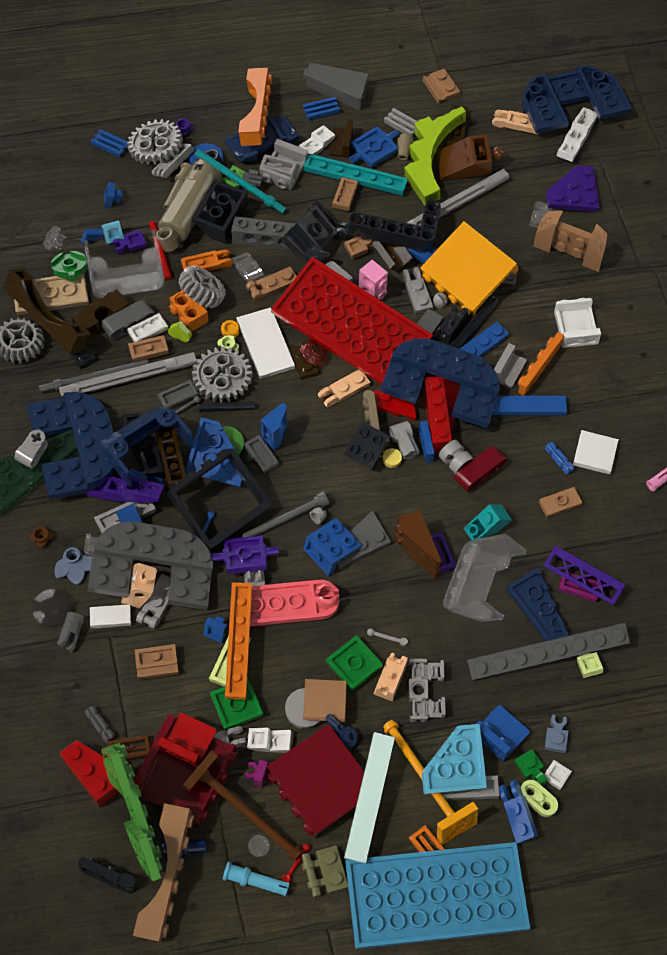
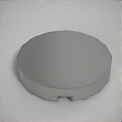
M305 688L298 689L287 698L285 705L286 717L297 728H314L322 721L303 720Z

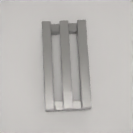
M395 108L392 109L391 113H388V117L384 118V123L396 130L412 136L415 135L414 123L417 121Z
M265 154L260 167H265L293 179L298 162Z

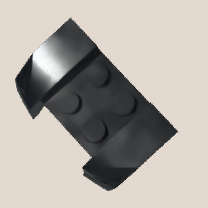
M317 200L311 205L304 216L284 234L281 240L298 258L308 262L314 257L320 261L331 255L322 249L332 238L337 240L348 235V225L333 217Z

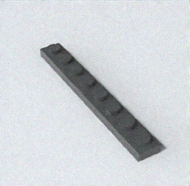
M620 623L467 659L471 679L474 680L630 643L626 623Z

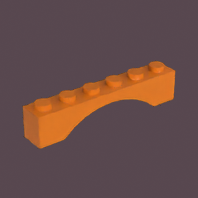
M268 68L248 69L246 79L248 91L256 99V103L252 111L240 121L239 138L241 146L262 145V138H265V127L267 126L266 116H268V106L270 104L269 95H271L272 75L269 74Z

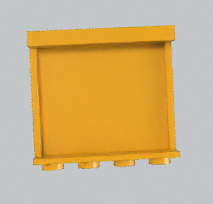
M463 221L420 269L423 274L422 277L428 283L433 282L435 288L440 293L445 292L452 303H458L462 306L461 309L467 308L468 315L472 314L474 316L476 314L475 311L510 273L516 274L518 266L515 261Z

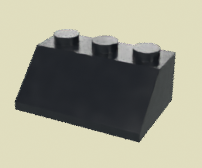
M215 180L192 221L209 238L226 243L232 233L234 216L241 217L248 205L247 191Z

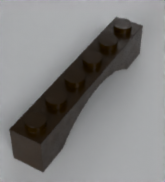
M25 269L10 270L3 286L9 295L69 354L83 352L91 334L80 323L65 322L55 316L43 302L35 279Z

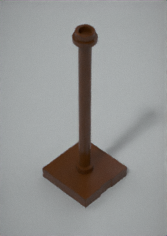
M211 751L182 787L189 792L199 780L202 783L205 781L289 853L287 856L289 859L295 860L302 852L299 848L300 846L297 844L294 847L210 775L211 772L208 769L218 757Z

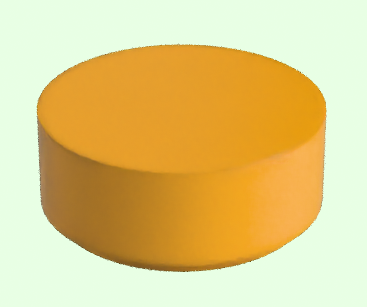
M233 320L225 321L221 325L222 335L237 337L239 334L238 323Z

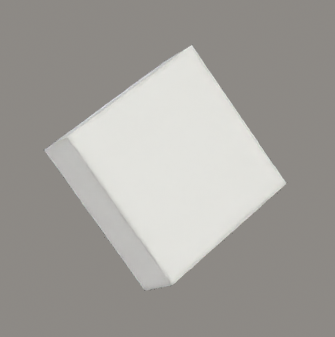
M553 760L544 775L548 783L560 790L572 771Z

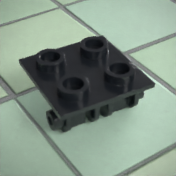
M362 421L344 455L373 470L374 467L376 468L379 457L382 458L381 453L385 452L383 449L391 442L389 440L391 436Z

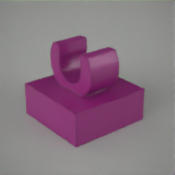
M259 760L258 766L254 762H249L248 767L253 768L255 771L252 774L245 772V778L254 780V786L262 788L267 774L268 762Z

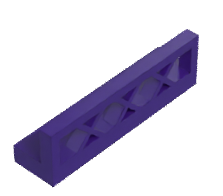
M556 545L544 564L545 568L613 606L625 588V584ZM555 556L563 561L564 566L555 568L549 564ZM574 567L578 569L582 576L572 578L569 576L567 568ZM585 578H594L598 581L599 586L588 587ZM610 587L617 591L612 600L604 596L602 588Z

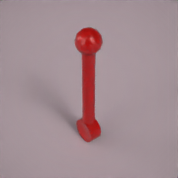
M309 844L302 845V852L295 860L289 872L283 875L282 881H291V875L301 861V856L310 850Z

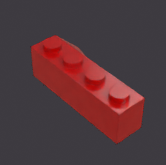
M439 376L424 377L423 384L427 423L434 453H440L443 447L452 441L455 417L451 415L460 384Z

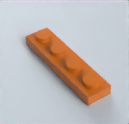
M557 332L554 338H549L546 349H542L539 352L538 360L535 363L532 362L527 370V375H523L518 382V393L525 396L559 350L563 342V334Z

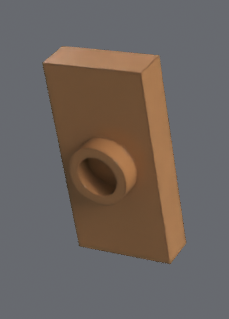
M342 177L332 203V208L349 211L359 181Z
M575 487L539 499V504L546 518L582 506V501Z

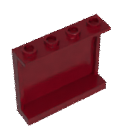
M167 714L134 779V783L140 789L142 796L140 798L161 808L164 807V803L189 808L192 811L191 815H194L193 823L200 826L201 822H205L210 813L208 808L211 802L216 801L219 793L205 781L202 783L200 780L189 792L182 787L197 767L162 751L157 745L161 737L167 738L176 721V717ZM213 738L202 761L213 751L218 757L208 770L211 772L210 775L219 783H224L229 774L227 769L230 763L234 764L238 752H236L235 744L230 745L217 738Z
M327 724L267 765L266 777L272 785L276 784L280 789L278 793L282 800L290 803L292 806L290 810L295 818L298 819L300 817L304 823L302 827L307 835H312L316 840L320 832L356 808L364 771L331 726Z

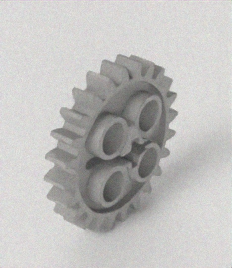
M155 119L153 123L148 121L146 126L141 124L142 128L136 127L137 132H131L132 136L128 137L129 142H127L132 158H135L136 161L140 160L141 164L146 161L147 165H149L151 161L154 164L158 160L163 163L164 158L169 160L170 155L175 156L174 152H179L178 147H182L183 136L181 130H179L178 126H175L174 122L170 124V121L167 120L164 123L163 119L157 122Z
M215 347L213 353L207 350V356L201 354V359H196L197 365H193L194 371H192L193 384L200 391V395H206V399L212 396L213 402L217 398H220L221 403L224 398L230 402V397L233 396L234 399H237V394L243 396V390H248V384H251L252 367L249 365V360L245 359L244 354L239 356L238 350L232 353L231 347L228 351H225L224 347L221 348V351H218Z

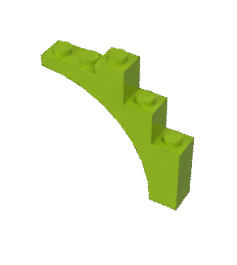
M463 107L454 109L433 121L428 116L414 123L415 135L419 141L417 140L409 145L410 156L414 162L404 167L405 178H408L409 184L424 205L429 200H440V188L432 172L433 158L443 139L453 129L466 122V111Z

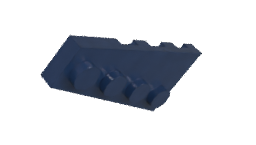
M539 567L506 587L507 592L544 641L569 636L561 617L557 613L556 605L550 597L548 587L541 576Z

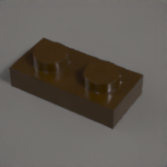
M307 342L289 347L300 380L318 376V370Z

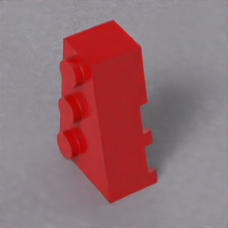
M77 740L60 752L63 762L99 808L119 794L109 781L103 756Z

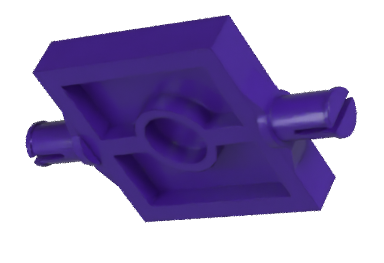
M263 535L224 539L223 553H211L212 561L224 560L227 574L267 570V556L279 555L278 546L266 548L263 543Z

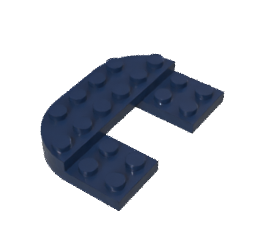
M586 65L577 66L576 71L550 77L543 73L534 77L524 89L522 98L523 113H527L536 134L568 127L569 121L561 105L589 99L599 120L630 114L632 107L618 80L607 71L603 73L597 70L595 66Z
M428 338L408 340L395 349L380 392L416 404L425 373L427 372L461 384L452 417L484 428L488 427L500 385L495 370L488 362L480 356Z
M65 392L63 398L27 404L32 431L41 430L45 436L73 431L79 457L41 464L49 500L94 491L104 486L109 476H112L113 473L115 474L116 470L101 450L102 441L113 434L110 418L103 404L96 398L79 392Z

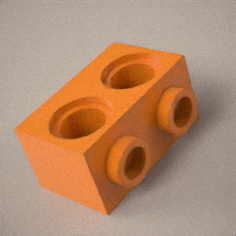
M184 290L169 297V308L173 315L179 317V322L181 321L192 332L209 322L208 312L202 305L188 298V295L184 294Z

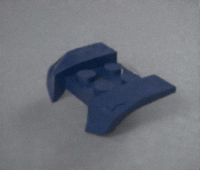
M270 114L266 116L267 126L265 127V138H262V145L241 146L239 130L236 131L235 135L224 139V142L233 156L240 162H256L258 154L273 148L277 139L293 144L300 138L285 115L274 119Z

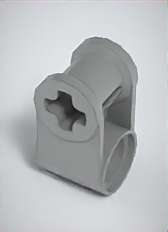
M41 430L31 431L23 444L17 449L14 459L31 469L34 468L48 447L44 432Z

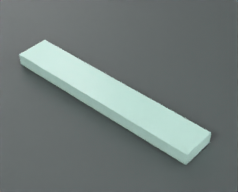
M376 732L373 733L346 847L345 859L366 863L395 737Z

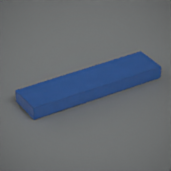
M497 396L492 415H566V396Z

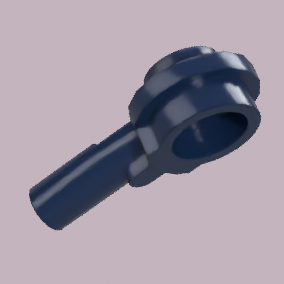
M328 714L325 720L334 728L337 736L346 748L354 747L358 740L355 729L352 727L344 728L332 714Z

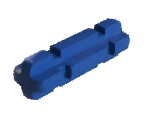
M554 442L546 445L545 450L548 454H552L551 457L559 467H563L562 470L565 474H570L574 470L573 464L568 462V458L560 449H557Z

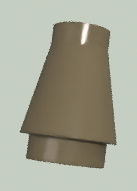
M407 133L401 134L397 139L398 159L403 161L408 159L410 153L409 145L414 142L413 136Z

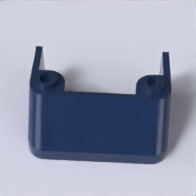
M155 407L102 441L101 450L103 455L129 488L133 487L130 471L120 459L127 455L131 446L161 427L172 426L190 449L194 448L192 432L174 410Z

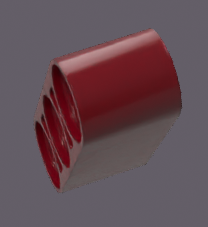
M491 446L455 474L454 480L466 492H470L501 469L507 462V458L495 446Z

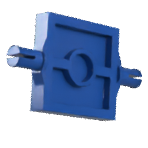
M377 126L350 142V147L356 154L349 157L350 162L354 163L362 159L372 168L396 154L398 147L393 142V139L399 136V132L394 130L387 134Z

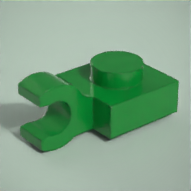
M532 749L514 760V763L525 779L532 777L542 787L546 785L547 778L541 772L544 766Z

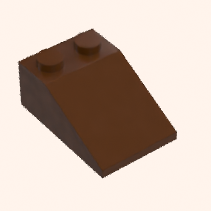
M421 510L398 516L397 525H395L396 533L394 534L396 543L400 544L402 550L431 576L438 578L441 559Z

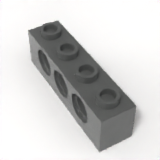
M234 216L231 230L232 243L290 250L281 238L296 223Z

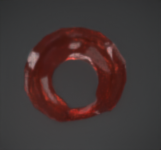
M314 340L304 341L300 346L303 357L309 363L318 366L325 360V348ZM312 345L320 349L322 357L312 350Z

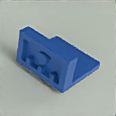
M334 519L308 535L303 550L327 576H330L334 573L337 563L359 549L361 544L338 519Z
M498 705L483 722L479 720L476 723L480 724L482 744L502 761L530 733L524 725L501 705Z

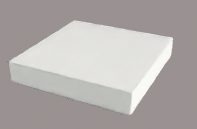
M581 430L573 465L610 474L618 439Z

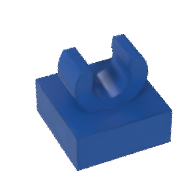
M108 182L104 192L105 207H111L112 202L120 203L123 197L122 190H115L116 183Z
M219 615L216 619L208 617L205 622L203 636L222 643L227 625L223 623L225 618Z

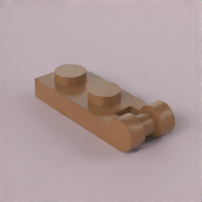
M288 267L259 280L249 281L246 284V288L252 293L253 300L258 301L287 289L297 276L292 268Z

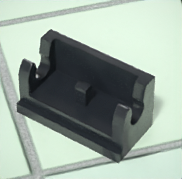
M455 304L441 326L436 330L433 338L446 345H450L467 321V308L464 307L460 312L457 309V304Z

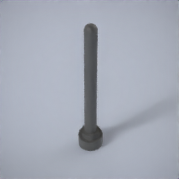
M323 491L316 494V497H313L312 501L245 532L243 537L257 536L315 507L324 508L329 505L328 498Z

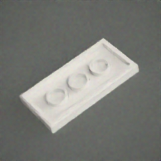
M271 307L237 317V323L260 379L295 369L294 362L276 318L271 313Z

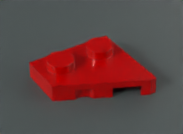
M374 390L376 409L378 411L388 412L397 417L402 415L409 417L411 421H416L414 403L382 393L380 390Z

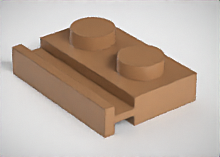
M445 69L433 72L427 77L423 76L424 84L438 104L441 101H448L460 96V90Z
M175 644L135 650L138 680L179 674Z

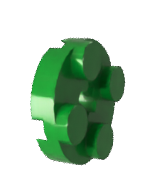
M70 251V254L64 255V252L60 253L51 262L53 275L67 278L69 281L76 280L78 276L88 269L86 256L78 251Z

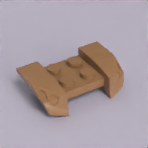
M548 211L538 226L533 247L546 252H550L551 248L565 252L575 258L583 259L582 266L599 272L605 251L607 233L598 224H596L592 233L560 222L563 211Z

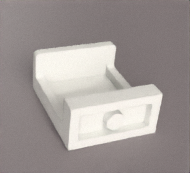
M592 298L556 302L554 313L559 333L564 335L563 348L599 343L601 332L600 328H596L591 308Z

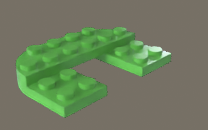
M118 742L102 749L103 757L108 756L103 760L111 785L124 797L132 820L125 822L124 826L136 855H138L137 859L144 872L152 881L161 878L159 871L162 870L159 858H162V854L158 845L154 846L152 838L155 837L152 826L145 819L148 817L145 805H142L141 801H139V797L142 796L138 785H135L132 777L135 776L133 768L125 760V757L128 756L124 744L120 745Z

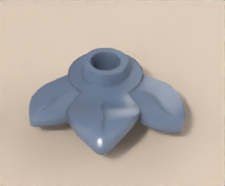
M68 548L63 554V559L59 560L55 565V576L57 579L67 576L73 584L78 585L83 581L85 571H90L92 559L83 555L77 548ZM72 556H76V557H77V558L74 559V560H70V558H71Z

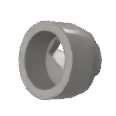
M437 293L433 298V305L439 309L446 307L447 296L444 293Z
M317 507L310 511V517L316 524H320L326 519L327 513L325 510L323 511L322 507Z

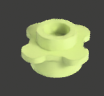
M227 335L218 340V346L224 347L225 351H228L230 347L232 351H236L239 348V345L235 343L233 335Z

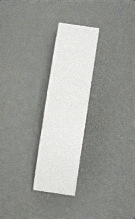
M582 108L557 152L558 157L573 162L598 117L595 111Z

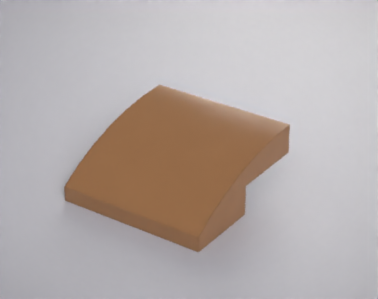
M305 679L303 720L326 721L325 717L328 714H332L338 722H345L346 681Z

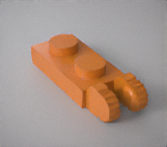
M220 250L182 258L181 264L183 270L193 265L199 266L206 271L231 267L233 260L228 258L231 255L229 250Z

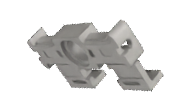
M410 659L409 665H412V679H409V702H412L413 716H410L409 720L411 722H417V720L427 722L428 716L429 718H445V697H442L437 702H433L432 699L428 701V681H431V679L444 681V660H441L440 663H428L427 665L426 659ZM421 686L424 689V693L416 695L413 692V688ZM439 703H441V713L439 711Z

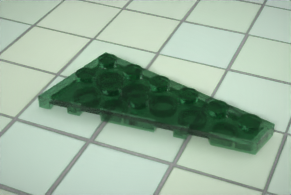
M72 429L50 438V441H47V450L32 469L14 459L15 453L0 459V515L44 479L41 464L66 460L78 451Z

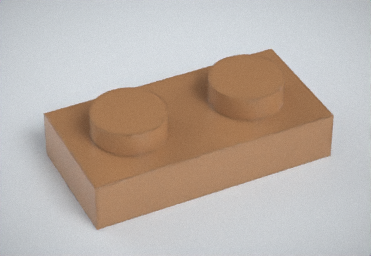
M164 335L128 343L133 362L169 354Z

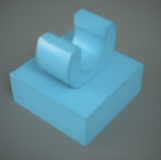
M119 221L101 225L107 244L112 243L115 239H124Z

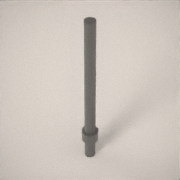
M145 359L68 379H56L51 383L39 385L40 393L54 389L58 391L59 387L149 363Z

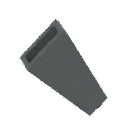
M309 63V67L305 69L303 79H306V87L330 98L335 97L337 101L352 108L361 109L368 86L367 73Z

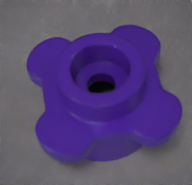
M182 118L176 122L175 126L179 127L182 136H186L189 131L193 130V125L187 119Z

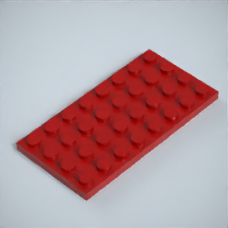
M314 257L308 261L271 308L272 314L381 385L392 354L400 344L412 339L428 338L431 340L433 334Z

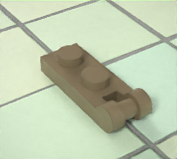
M366 390L363 393V407L367 409L365 411V421L369 422L370 426L380 430L374 392Z

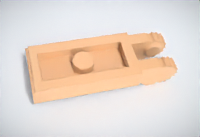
M499 109L495 111V118L492 121L494 126L536 134L527 114Z
M357 370L331 384L329 387L320 390L318 396L323 399L333 394L324 402L326 407H330L369 387L370 381L364 373Z

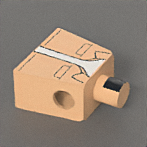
M141 563L133 565L128 597H122L121 603L141 608L153 593L156 568Z

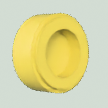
M390 448L384 452L383 463L385 466L396 468L401 464L402 455L399 450Z

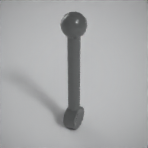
M195 396L194 400L176 410V414L195 403H199L201 398Z

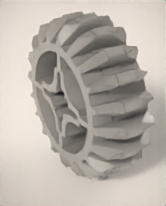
M192 265L188 266L180 275L178 282L180 288L194 302L206 308H213L223 301L226 295L224 285L211 272Z
M18 316L17 320L11 318L9 323L4 321V326H0L1 357H4L6 361L11 359L13 364L18 360L21 364L22 360L29 362L30 357L35 359V354H40V349L44 347L45 338L43 330L38 323H35L33 319L28 321L26 316L23 320ZM30 334L34 336L32 341L29 340ZM7 339L10 340L9 346L6 345Z

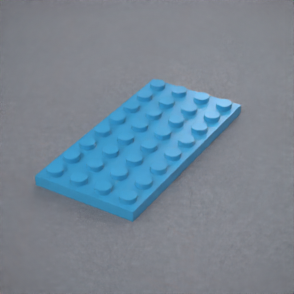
M516 842L367 858L365 864L352 860L345 861L355 950L530 930Z

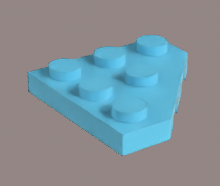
M480 724L460 725L454 729L421 772L424 794L487 788Z

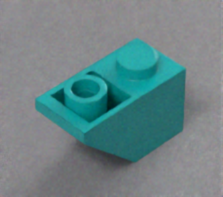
M489 504L464 527V530L473 544H476L501 531L512 519L502 505Z

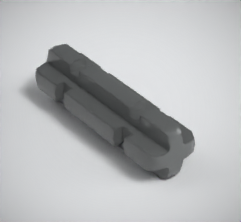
M94 706L87 708L85 714L88 719H91V723L98 733L101 734L103 740L106 743L115 738L114 733L109 729L102 716L98 714L97 709Z

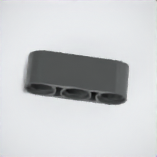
M144 299L105 318L101 326L111 340H117L128 334L127 328L156 315V313Z

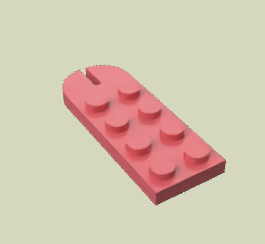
M326 580L252 586L250 626L330 618L337 612L339 607V590L335 585Z

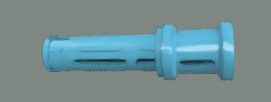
M230 861L227 862L223 875L224 881L228 879L240 883V886L248 884L286 896L289 882L251 872L249 867H238L232 865Z

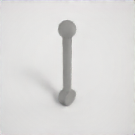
M372 628L367 630L369 636L375 635L400 643L401 646H406L408 643L406 638L399 639L375 632Z

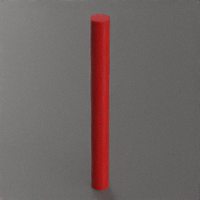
M150 221L149 226L165 280L170 281L172 275L166 255L156 238L158 228L155 221Z

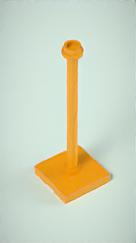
M394 720L388 721L383 726L385 734H391L392 737H395V742L422 779L421 772L424 768L397 730L399 725ZM431 793L447 816V818L437 823V840L442 846L477 825L478 807L474 802L454 812L441 793Z

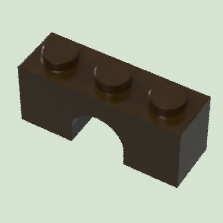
M118 289L113 292L107 293L98 301L92 302L83 310L77 311L71 317L73 323H80L91 334L90 338L101 332L98 321L100 317L111 316L130 305Z

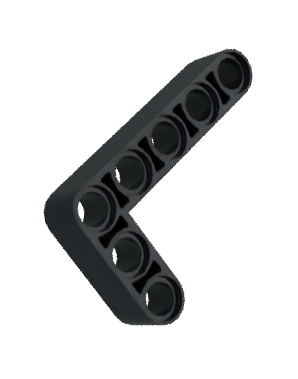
M436 200L426 202L421 226L355 212L350 215L348 232L357 237L429 251L432 249L435 240L441 205Z

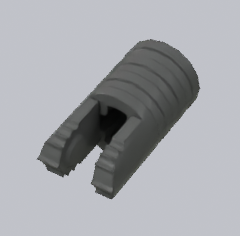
M74 612L67 613L57 645L60 647L64 646L67 642L66 650L71 653L74 651L84 621L82 615Z

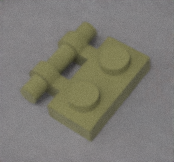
M337 846L316 851L318 860L312 861L310 853L301 856L303 860L302 868L307 874L309 881L307 885L308 889L312 892L313 898L321 896L320 888L326 887L328 895L348 889L347 879ZM320 868L322 879L316 878L314 869Z

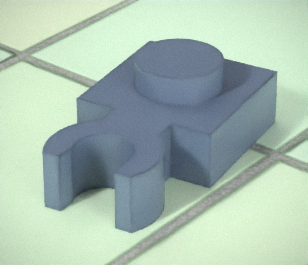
M552 715L550 724L553 728H547L544 750L565 753L568 731L562 729L567 723V718L564 716L562 723H557L555 721L556 715Z

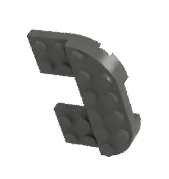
M122 522L106 529L97 539L92 556L87 592L127 598L133 560L171 566L167 604L207 610L213 561L209 549L197 536L176 528L139 522Z

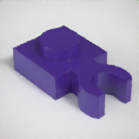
M140 230L124 234L123 240H113L114 247L120 246L116 248L117 254L123 253L125 249L133 252L146 247V242Z

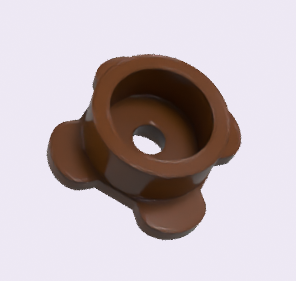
M44 526L37 527L30 534V540L35 541L40 548L45 547V543L53 539V533L48 532Z

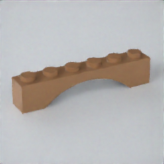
M164 803L159 826L164 834L167 845L168 861L166 874L156 896L138 913L133 936L162 942V938L167 937L169 925L166 924L168 915H172L174 902H171L173 893H177L179 880H176L178 871H182L184 858H181L183 849L186 850L189 843V837L186 836L188 827L192 828L194 815H191L192 811L189 808Z

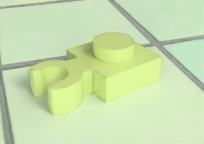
M597 652L578 655L580 657H577V663L583 678L603 673V667Z

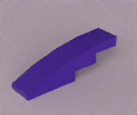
M109 476L104 486L85 494L90 497L120 502H158L163 492L164 484L131 477L133 487L129 488L123 479Z

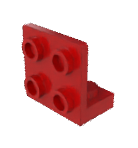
M181 712L167 738L161 737L157 745L162 751L198 767L217 730Z

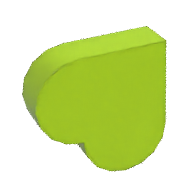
M181 321L172 324L168 329L170 336L183 342H188L192 337L191 331Z

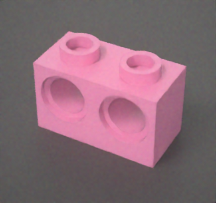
M371 260L359 270V287L377 299H383L387 293L388 272Z

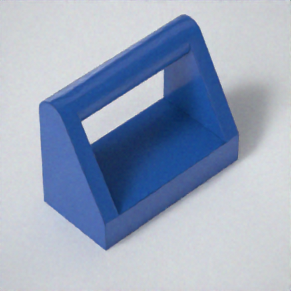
M284 403L277 406L261 419V437L275 451L280 447L287 428V406Z

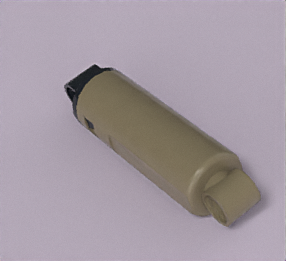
M211 149L205 152L224 165L217 150ZM201 158L196 159L159 221V230L156 233V238L166 252L175 250L179 242L187 239L195 225L192 218L215 180L220 181L223 177V173Z

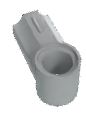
M408 421L389 427L390 436L393 442L397 443L404 459L410 460L419 454Z

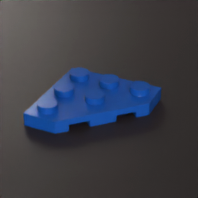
M201 417L194 439V448L191 449L186 466V473H190L192 470L198 472L202 469L200 465L205 461L217 459L216 454L221 450L226 449L228 451L231 448L234 449L220 422ZM228 459L202 476L203 478L240 488L243 481Z

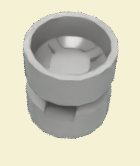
M457 440L449 442L439 453V457L446 465H449L454 474L474 459L467 451H464V447Z

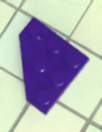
M577 165L549 188L546 193L547 207L552 209L598 212L600 207L594 167Z

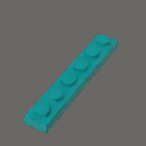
M308 154L304 164V171L338 180H341L342 177L359 181L358 185L403 196L408 182V178L313 154Z

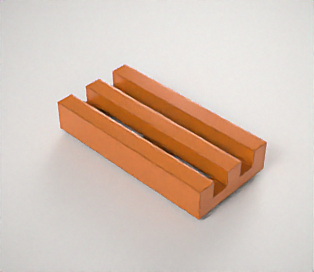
M426 825L408 838L418 852L426 851L415 839L417 837L428 851H434L422 836V833L425 832L438 850H445Z

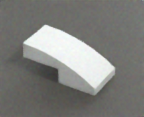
M323 125L312 132L311 138L300 144L299 147L308 150V154L318 155L332 142L335 134Z
M249 728L248 750L286 753L292 749L293 732L291 730L271 731L269 728Z

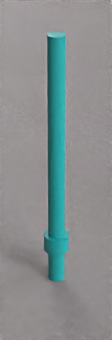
M197 149L195 152L196 156L263 200L264 204L269 207L272 206L283 214L286 207L275 201L273 196L266 195L202 150Z

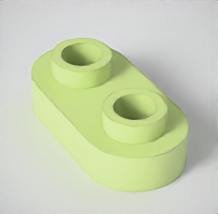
M527 780L522 784L523 796L526 797L528 805L543 817H551L556 813L558 809L556 798L538 782ZM527 790H532L534 795H528ZM548 804L550 806V809L545 810L543 808V805Z

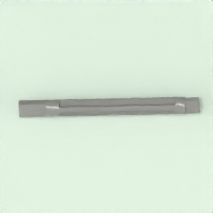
M502 169L440 204L439 218L509 180V174ZM423 214L406 223L421 226Z
M194 352L72 383L59 387L61 398L64 397L65 392L85 394L197 365Z

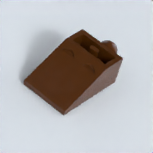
M487 134L470 136L436 151L440 181L491 175V158L497 161L503 159L505 155L504 149L494 147L490 151Z

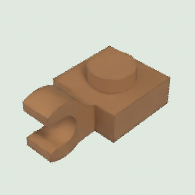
M355 237L344 242V247L350 257L355 259L368 253V249L375 248L372 244L375 240Z

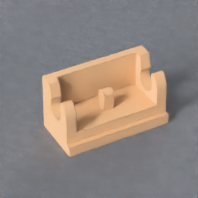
M394 653L390 654L375 688L374 695L393 701L407 667V657L402 656L401 659H397Z

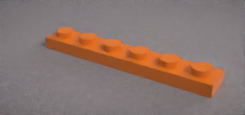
M232 583L225 699L246 700L252 583Z

